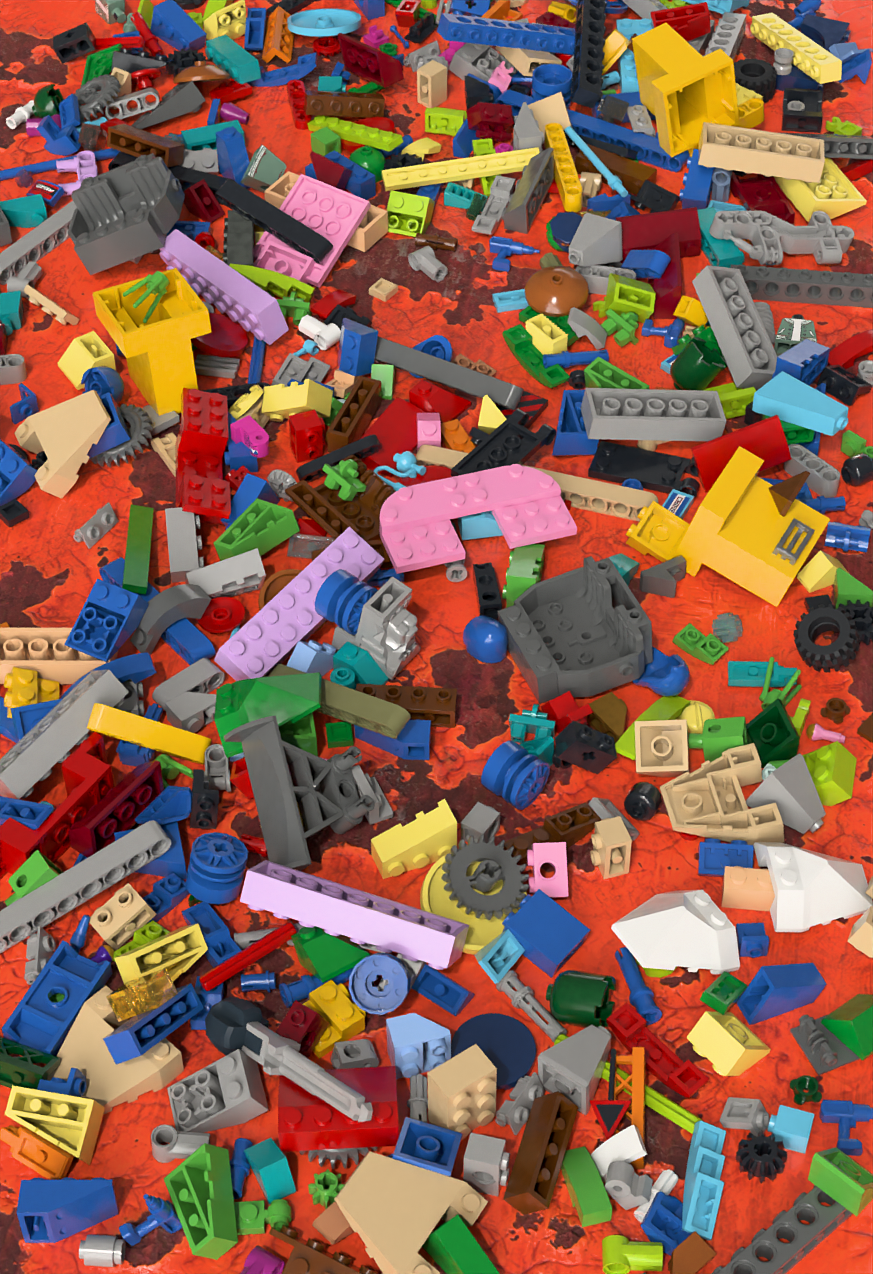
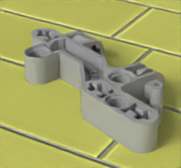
M718 211L709 229L710 234L714 238L732 240L735 242L734 245L747 252L750 258L757 259L761 265L766 263L780 265L783 260V251L788 254H813L819 265L840 264L842 254L847 252L855 235L854 231L848 226H833L830 217L823 211L813 212L807 226H794L765 211ZM742 239H749V240H751L753 246L750 245V244H748L747 242H745V241L742 240Z

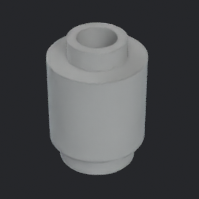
M88 1234L86 1240H81L79 1259H84L85 1266L115 1267L116 1264L122 1265L124 1262L125 1240L118 1239V1236Z

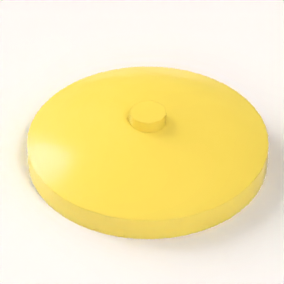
M443 856L431 867L422 883L420 892L421 910L468 924L469 928L463 953L475 955L503 932L505 926L502 923L508 915L503 913L502 918L497 919L493 914L492 918L487 920L484 914H482L477 919L474 911L469 915L465 913V906L457 908L458 900L449 899L452 891L444 890V886L448 882H444L441 878L446 873L442 870V866L444 863H447L445 856ZM482 861L471 864L467 868L466 877L472 876ZM503 880L497 881L495 886L488 892L478 891L474 887L472 889L482 895H494L502 889ZM520 907L518 909H513L512 912L516 914Z

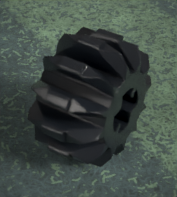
M761 1130L758 1133V1137L749 1132L746 1140L741 1139L739 1142L738 1151L736 1152L740 1173L748 1172L747 1177L749 1180L759 1177L761 1184L764 1182L765 1177L774 1181L777 1174H782L784 1171V1163L787 1160L786 1151L783 1150V1141L774 1142V1133L769 1137H765Z

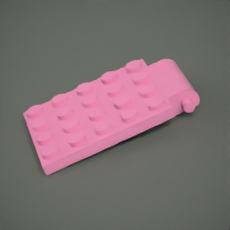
M301 174L279 209L325 237L333 245V249L319 264L313 258L300 253L265 231L254 248V267L275 271L295 278L305 284L309 283L320 288L371 207L370 202Z

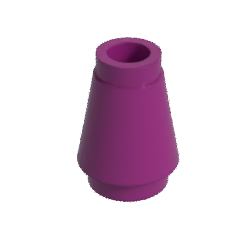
M231 102L224 103L220 110V118L227 122L238 120L240 124L246 125L250 118L249 113Z

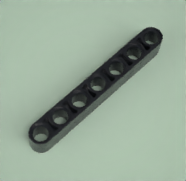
M119 152L109 163L108 169L109 171L135 161L138 157ZM179 165L168 167L174 177L179 180L182 191L204 179L215 196L219 188L229 179Z
M227 179L215 193V197L222 204L247 220L252 221V223L300 253L313 258L316 263L320 264L333 249V245L325 237L231 179Z

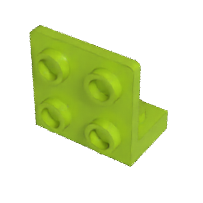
M440 107L426 108L425 132L455 136L467 119L466 111Z
M733 382L707 388L703 391L718 392L725 418L729 419L745 415L746 405L753 402L756 389L754 387L746 389L737 388Z

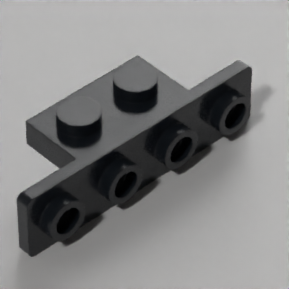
M645 180L637 196L628 192L631 196L630 200L635 202L634 206L643 211L647 208L651 210L650 213L674 210L680 200L678 195L648 180Z

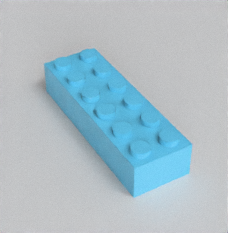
M625 18L616 21V29L630 40L634 33L639 36L651 30L652 24L651 20L647 18L641 20ZM627 48L617 59L620 93L639 92L634 53Z

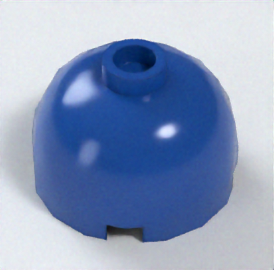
M107 366L90 368L83 374L81 385L85 384L83 394L91 390L97 391L99 396L110 392L117 404L120 403L124 395V383L116 370Z

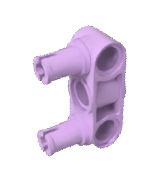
M81 151L74 159L56 160L58 173L76 171L78 175L76 182L58 184L65 191L62 196L72 195L74 190L80 188L81 182L85 178L98 176L95 155L92 151Z

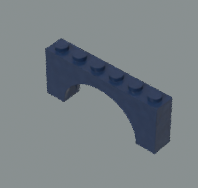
M806 14L801 23L800 32L828 52H830L829 47L833 44L849 42L851 37V31H849L850 23ZM793 64L790 74H777L776 90L784 91L785 88L824 90L825 83H818Z

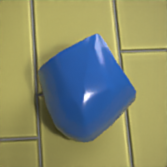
M482 615L475 617L466 625L463 631V642L467 652L481 662L497 663L506 657L508 633L502 623Z

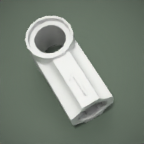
M307 314L302 317L301 322L298 324L299 331L314 339V342L318 344L317 347L323 351L340 341L341 331L333 323L325 325Z

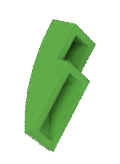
M585 1146L566 1150L561 1164V1171L572 1205L576 1207L582 1227L611 1221L612 1206L600 1174Z

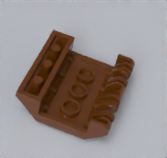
M353 454L342 460L352 459L357 462L358 476L356 478L367 487L364 492H357L352 501H345L338 496L341 485L338 490L328 488L324 483L313 489L305 480H302L285 489V493L335 540L348 527L353 529L364 541L381 540L379 532L380 511L387 498L395 493L393 488L370 469L367 470V465Z

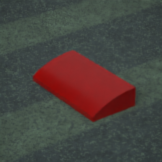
M396 397L362 437L376 435L382 445L378 452L361 459L367 465V469L373 471L379 466H388L397 471V462L393 460V457L396 453L402 454L405 451L412 453L416 449L417 413L426 412L412 403ZM386 470L378 472L390 478L394 475Z
M778 415L691 448L699 480L705 492L710 491L739 446L764 460L758 472L791 460L787 440Z

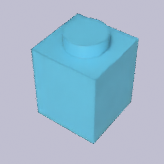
M780 1105L778 1114H771L767 1131L774 1133V1142L783 1141L785 1149L805 1154L815 1114Z

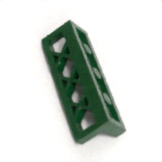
M0 1037V1085L11 1089L12 1086L37 1090L40 1079L48 1080V1076L60 1066L59 1057ZM11 1054H19V1055H22V1056H20V1057H12V1056H9V1055H11ZM34 1063H44L47 1065L40 1067L34 1065Z

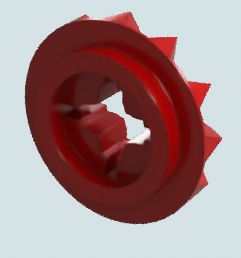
M320 37L312 43L313 52H316L318 56H333L341 50L339 39L335 37Z

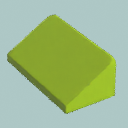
M141 0L137 12L141 13L144 21L151 29L154 6L150 0Z

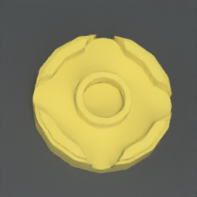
M259 385L252 386L250 394L245 393L230 407L229 413L235 419L242 416L262 395L264 390Z

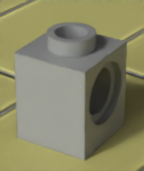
M477 802L461 822V839L468 842L469 837L474 836V840L477 843L479 837L483 834L485 843H488L490 838L495 836L500 830V813L490 806Z

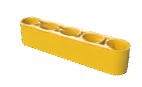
M752 98L738 105L740 125L736 127L750 129L764 121V102L762 99ZM699 145L688 149L690 157H692L694 149H699Z
M94 703L87 729L203 765H205V750L211 745L212 741L210 738L98 703Z

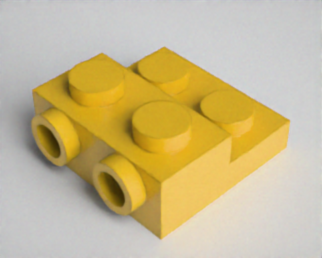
M653 501L649 507L644 505L637 516L641 520L637 525L633 523L625 534L629 537L626 544L643 555L649 553L661 562H666L673 558L690 524Z
M12 667L11 673H6L4 688H8V692L5 694L4 706L7 707L8 718H12L11 708L59 699L58 681L37 678V671Z
M332 979L310 992L309 1000L303 1004L320 1014L330 1023L313 1050L319 1059L331 1052L336 1042L348 1041L365 1030L366 1012L348 999L349 993L342 983L336 985Z

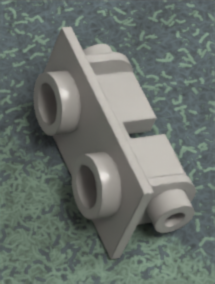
M437 40L409 53L403 60L404 65L411 67L412 72H416L418 61L424 55H440L441 52Z
M108 502L102 508H99L91 519L80 529L75 530L73 537L77 542H85L88 549H90L119 522L110 503Z
M38 926L37 934H32L27 939L26 958L31 961L25 964L24 979L28 985L33 984L56 948L54 938L41 926Z
M533 1072L531 1077L525 1075L524 1078H519L509 1094L510 1098L515 1101L505 1100L501 1108L496 1112V1123L502 1127L506 1124L510 1125L514 1135H517L522 1126L527 1122L534 1099L543 1096L545 1093L536 1072Z

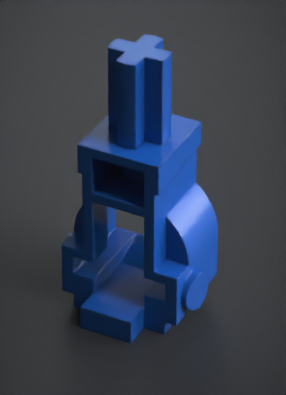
M153 703L152 706L148 707L144 718L158 722L163 713V708H159L158 704ZM120 740L116 749L120 762L125 765L137 767L140 764L151 762L155 758V750L141 747L140 749L139 745Z

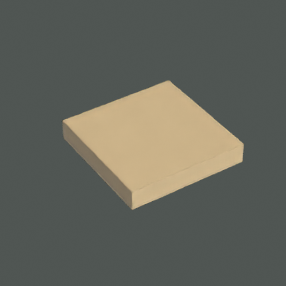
M561 92L528 105L529 109L533 111L534 120L538 121L540 132L542 131L544 134V140L545 125L549 123H558L562 126L563 130L568 126L572 127Z

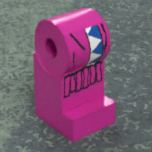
M250 415L230 424L231 439L236 444L242 441L250 449V454L257 458H262L269 454V435Z

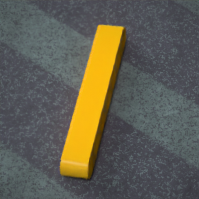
M549 123L545 125V149L553 148L555 181L563 207L567 212H579L582 209V186L563 128L558 123Z

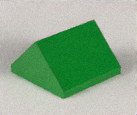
M857 994L823 1018L821 1023L863 1061L873 1054V995Z

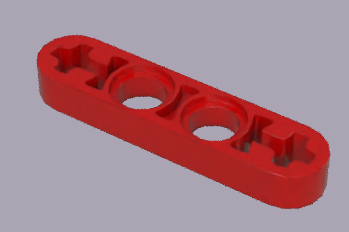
M291 80L287 83V94L294 125L299 130L309 129L307 123L312 121L311 115H306L304 111L305 86L301 80Z

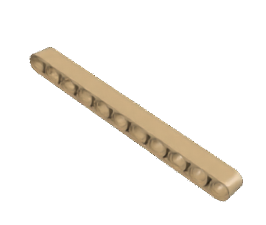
M422 445L419 447L415 457L418 466L437 465L452 469L469 453L432 445ZM530 467L551 476L561 488L560 496L563 502L565 499L570 500L571 507L640 521L641 519L637 518L644 505L649 507L653 501L659 502L657 496L648 491Z

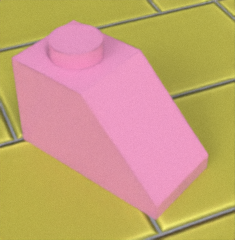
M417 413V452L422 445L440 447L441 427L439 413Z

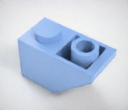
M309 640V642L298 641L286 666L305 673L319 672L321 676H324L333 668V656L336 654V648L325 642L321 645L314 640Z

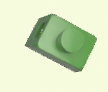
M742 716L707 719L704 722L703 733H689L688 746L691 749H703L705 762L708 760L712 762L721 757L722 752L748 744L746 719Z
M39 850L35 851L9 878L8 882L15 893L5 900V904L7 906L11 905L62 874L63 870Z

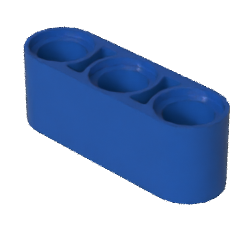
M630 250L620 268L633 270L636 273V278L659 279L662 277L671 258L659 250Z

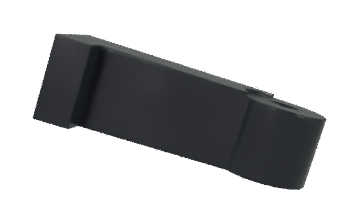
M492 563L473 564V579L479 616H488L499 621L498 611L502 610V602Z

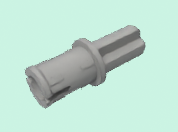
M417 1074L410 1078V1099L407 1101V1106L410 1108V1118L427 1123V1078L422 1074Z

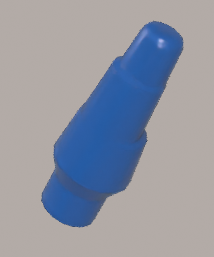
M83 915L70 939V946L78 954L85 945L90 921L89 915Z

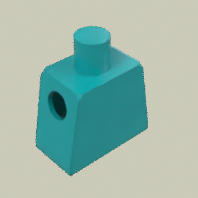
M21 291L0 293V320L2 324L5 323L7 336L12 334L13 330L22 328L24 308Z

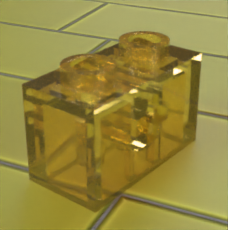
M166 968L126 982L106 997L120 1022L159 1008L177 995L178 992Z

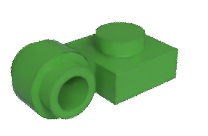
M850 430L843 434L840 451L850 457L864 453L873 458V446L866 447L867 440Z
M283 1199L273 1200L268 1210H265L264 1200L234 1202L237 1235L264 1234L265 1224H270L271 1228H282V1225L289 1226L292 1220V1208L288 1205V1201Z

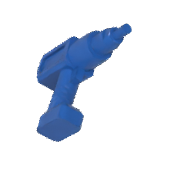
M493 236L489 240L490 252L498 254L492 263L494 270L506 272L510 270L511 261L505 259L507 255H523V253L540 254V250L524 245L521 242H515L513 239Z
M677 317L669 327L661 328L654 327V322L646 319L642 326L641 335L647 337L650 335L664 336V346L672 348L678 344L677 339L682 337L685 321Z
M823 1099L819 1110V1117L822 1123L839 1124L836 1147L846 1155H862V1142L858 1139L849 1138L850 1128H856V1122H869L870 1119H873V1108L866 1104H853V1101Z
M145 1194L143 1198L151 1215L136 1227L131 1223L121 1225L119 1230L123 1239L131 1246H134L140 1242L143 1236L158 1226L163 1227L170 1234L182 1228L174 1205L170 1201Z

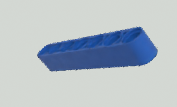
M119 557L101 567L99 572L102 580L122 588L125 559ZM148 582L146 594L138 595L146 602H149L159 592ZM187 618L175 621L161 635V638L189 665L202 658L210 659L215 656V649L210 640Z

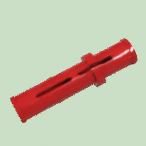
M136 12L132 14L133 17H130L137 31H139L140 36L143 37L145 41L144 46L150 50L154 57L157 54L164 55L163 50L158 44L157 37L152 34L141 13Z

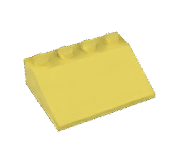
M825 157L819 183H808L797 179L788 180L783 177L773 176L786 197L794 204L795 208L803 215L807 222L810 221L815 211L825 212L831 220L866 205L867 202L829 157Z

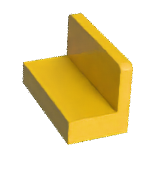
M616 28L605 39L603 47L605 55L602 61V65H604L603 75L627 49L629 42Z

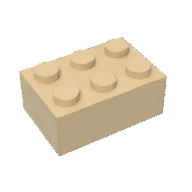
M477 1044L427 1073L428 1121L432 1125L463 1133L461 1140L466 1138L470 1131L480 1125L485 1126L489 1124L496 1116L497 1068Z

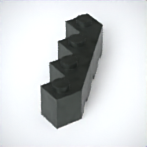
M228 210V218H224L223 262L228 266L230 263L254 266V223L235 211Z

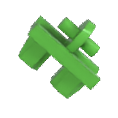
M295 291L291 292L290 297L283 296V300L277 299L285 321L286 317H293V324L299 326L298 324L301 322L302 317L307 314L312 316V312L310 311V303L304 302L303 298H298V294Z
M612 309L605 312L607 319L601 326L607 332V336H610L617 330L618 332L613 338L621 348L629 342L633 345L639 342V339L635 337V329L639 326L636 313H622L619 316Z
M352 459L347 461L341 460L334 467L325 464L322 469L327 473L324 484L328 488L337 490L341 485L338 496L345 501H352L357 492H364L367 487L356 478L358 476V464Z

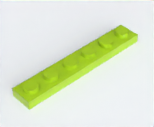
M317 115L312 121L307 123L309 131L316 132L324 127H328L343 140L389 152L403 143L402 135L325 115Z

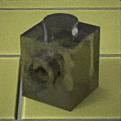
M607 95L604 100L600 99L597 107L599 111L598 117L602 118L603 121L620 125L624 120L629 103Z
M82 123L78 143L84 150L92 152L104 150L108 133L101 126Z

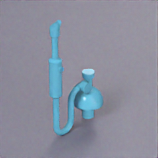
M405 451L402 454L396 453L393 457V460L397 462L398 471L388 466H379L373 470L375 474L381 470H386L398 477L409 476L410 478H415L417 473L424 475L426 467L418 466L415 455L410 451ZM377 474L388 485L393 487L395 491L406 487L399 482L394 483Z

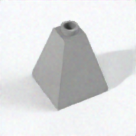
M590 213L584 214L569 246V263L590 266L623 260L621 222Z
M799 753L774 770L747 798L746 804L751 808L776 803L783 824L803 834L809 830L814 833L824 824L821 819L826 813L804 757Z
M590 1025L540 1053L538 1056V1077L544 1090L549 1093L559 1091L578 1106V1111L586 1116L591 1107L589 1101L594 1099L611 1049V1033L602 1026L596 1028Z

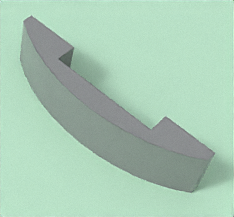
M496 175L490 188L488 201L481 215H477L472 231L492 235L498 229L502 222L503 209L507 208L509 204V197L513 193L516 179Z

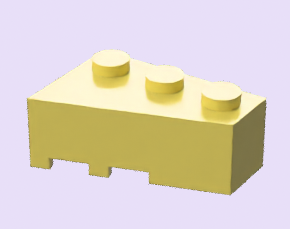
M310 379L304 380L302 385H298V382L295 381L291 382V386L285 387L284 384L264 387L261 413L269 416L270 420L277 422L283 421V418L289 419L290 415L314 409L319 418L330 417L333 391Z
M445 799L438 802L439 807L429 813L424 814L421 811L416 814L417 819L403 827L400 823L371 839V855L383 879L395 877L404 872L423 868L428 864L437 862L443 856L451 853V848L454 845L457 846V821Z
M12 1086L5 1115L90 1165L105 1107L92 1099Z

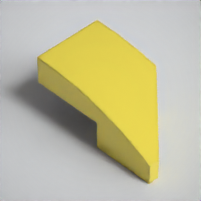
M426 137L406 146L402 150L401 155L408 153L409 156L416 154V158L421 157L423 161L425 154L439 153L442 145Z

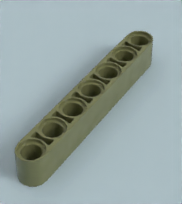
M277 664L268 677L305 674V672ZM321 678V707L315 711L393 739L399 736L411 718L408 711L399 705Z

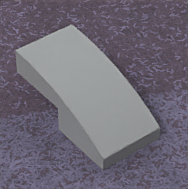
M575 307L571 308L568 324L578 337L586 335L597 350L604 348L607 332L588 314Z

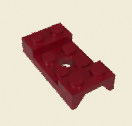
M732 172L730 190L734 197L740 198L747 211H765L794 225L795 212L773 176L768 177L763 174H757L754 178L740 180Z

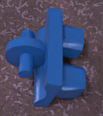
M828 522L824 546L842 548L845 552H848V550L867 552L871 528L839 522Z

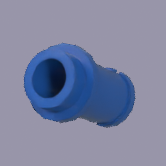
M266 970V973L241 974L242 992L256 990L271 992V989H276L275 972L270 973L269 970Z

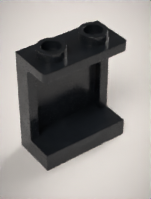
M785 88L781 131L821 133L823 90ZM791 101H800L804 103L805 109L804 111L788 110L787 105Z

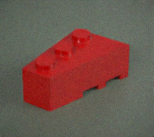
M707 2L650 12L652 29L667 23L687 42L711 32L710 13Z

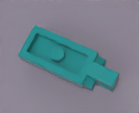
M729 661L727 667L728 686L763 687L769 662ZM774 662L769 687L786 686L797 668H784V666L778 665V662Z

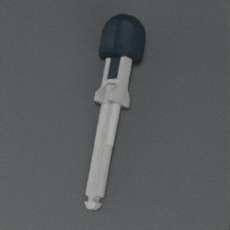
M235 997L225 998L211 1007L205 1018L206 1035L220 1052L227 1056L240 1049L261 1064L263 1071L267 1074L284 1075L352 1120H358V1122L371 1120L373 1113L371 1102L365 1103L364 1096L300 1054V1044L294 1040L281 1037L270 1030L269 1021L262 1017L260 1008L247 1000Z

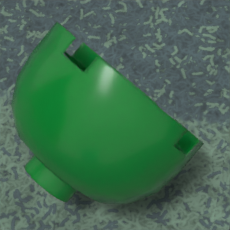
M363 146L351 153L349 159L374 174L376 183L383 180L382 170L386 160L382 152L370 146Z

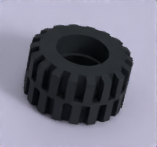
M748 58L734 62L735 83L763 96L764 103L773 98L777 71L774 66H771L769 62Z
M824 604L818 605L819 608L815 610L812 607L808 609V614L803 613L800 616L802 621H797L795 624L797 630H794L793 635L796 647L802 660H805L807 666H813L814 670L820 672L821 668H823L824 672H830V669L834 668L835 671L841 670L840 666L844 665L847 667L850 664L849 659H855V651H859L860 648L858 643L860 642V637L854 620H852L848 612L845 613L843 608L838 607L836 609L832 604H829L828 607H824ZM836 631L840 633L837 640L830 645L820 646L814 644L816 638L823 632Z

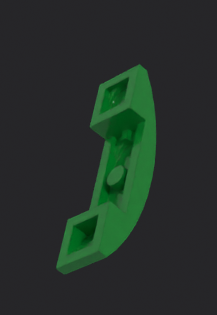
M521 324L503 331L502 335L511 352L534 379L550 388L568 381L570 376L559 364L544 368L543 354L532 344L533 337Z

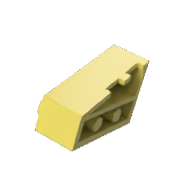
M199 924L183 926L114 958L134 1010L145 1009L152 1004L164 990L173 985L172 982L179 975L186 972L208 950Z

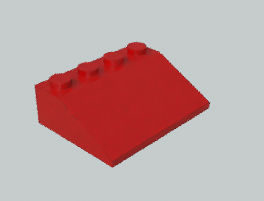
M396 1066L325 1070L364 1096L365 1103L371 1102L373 1108L371 1120L363 1122L352 1120L284 1075H279L278 1136L282 1152L396 1146L399 1138Z

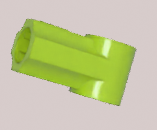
M621 1235L605 1237L602 1240L603 1272L605 1274H627L630 1270L662 1271V1242H629L628 1238Z

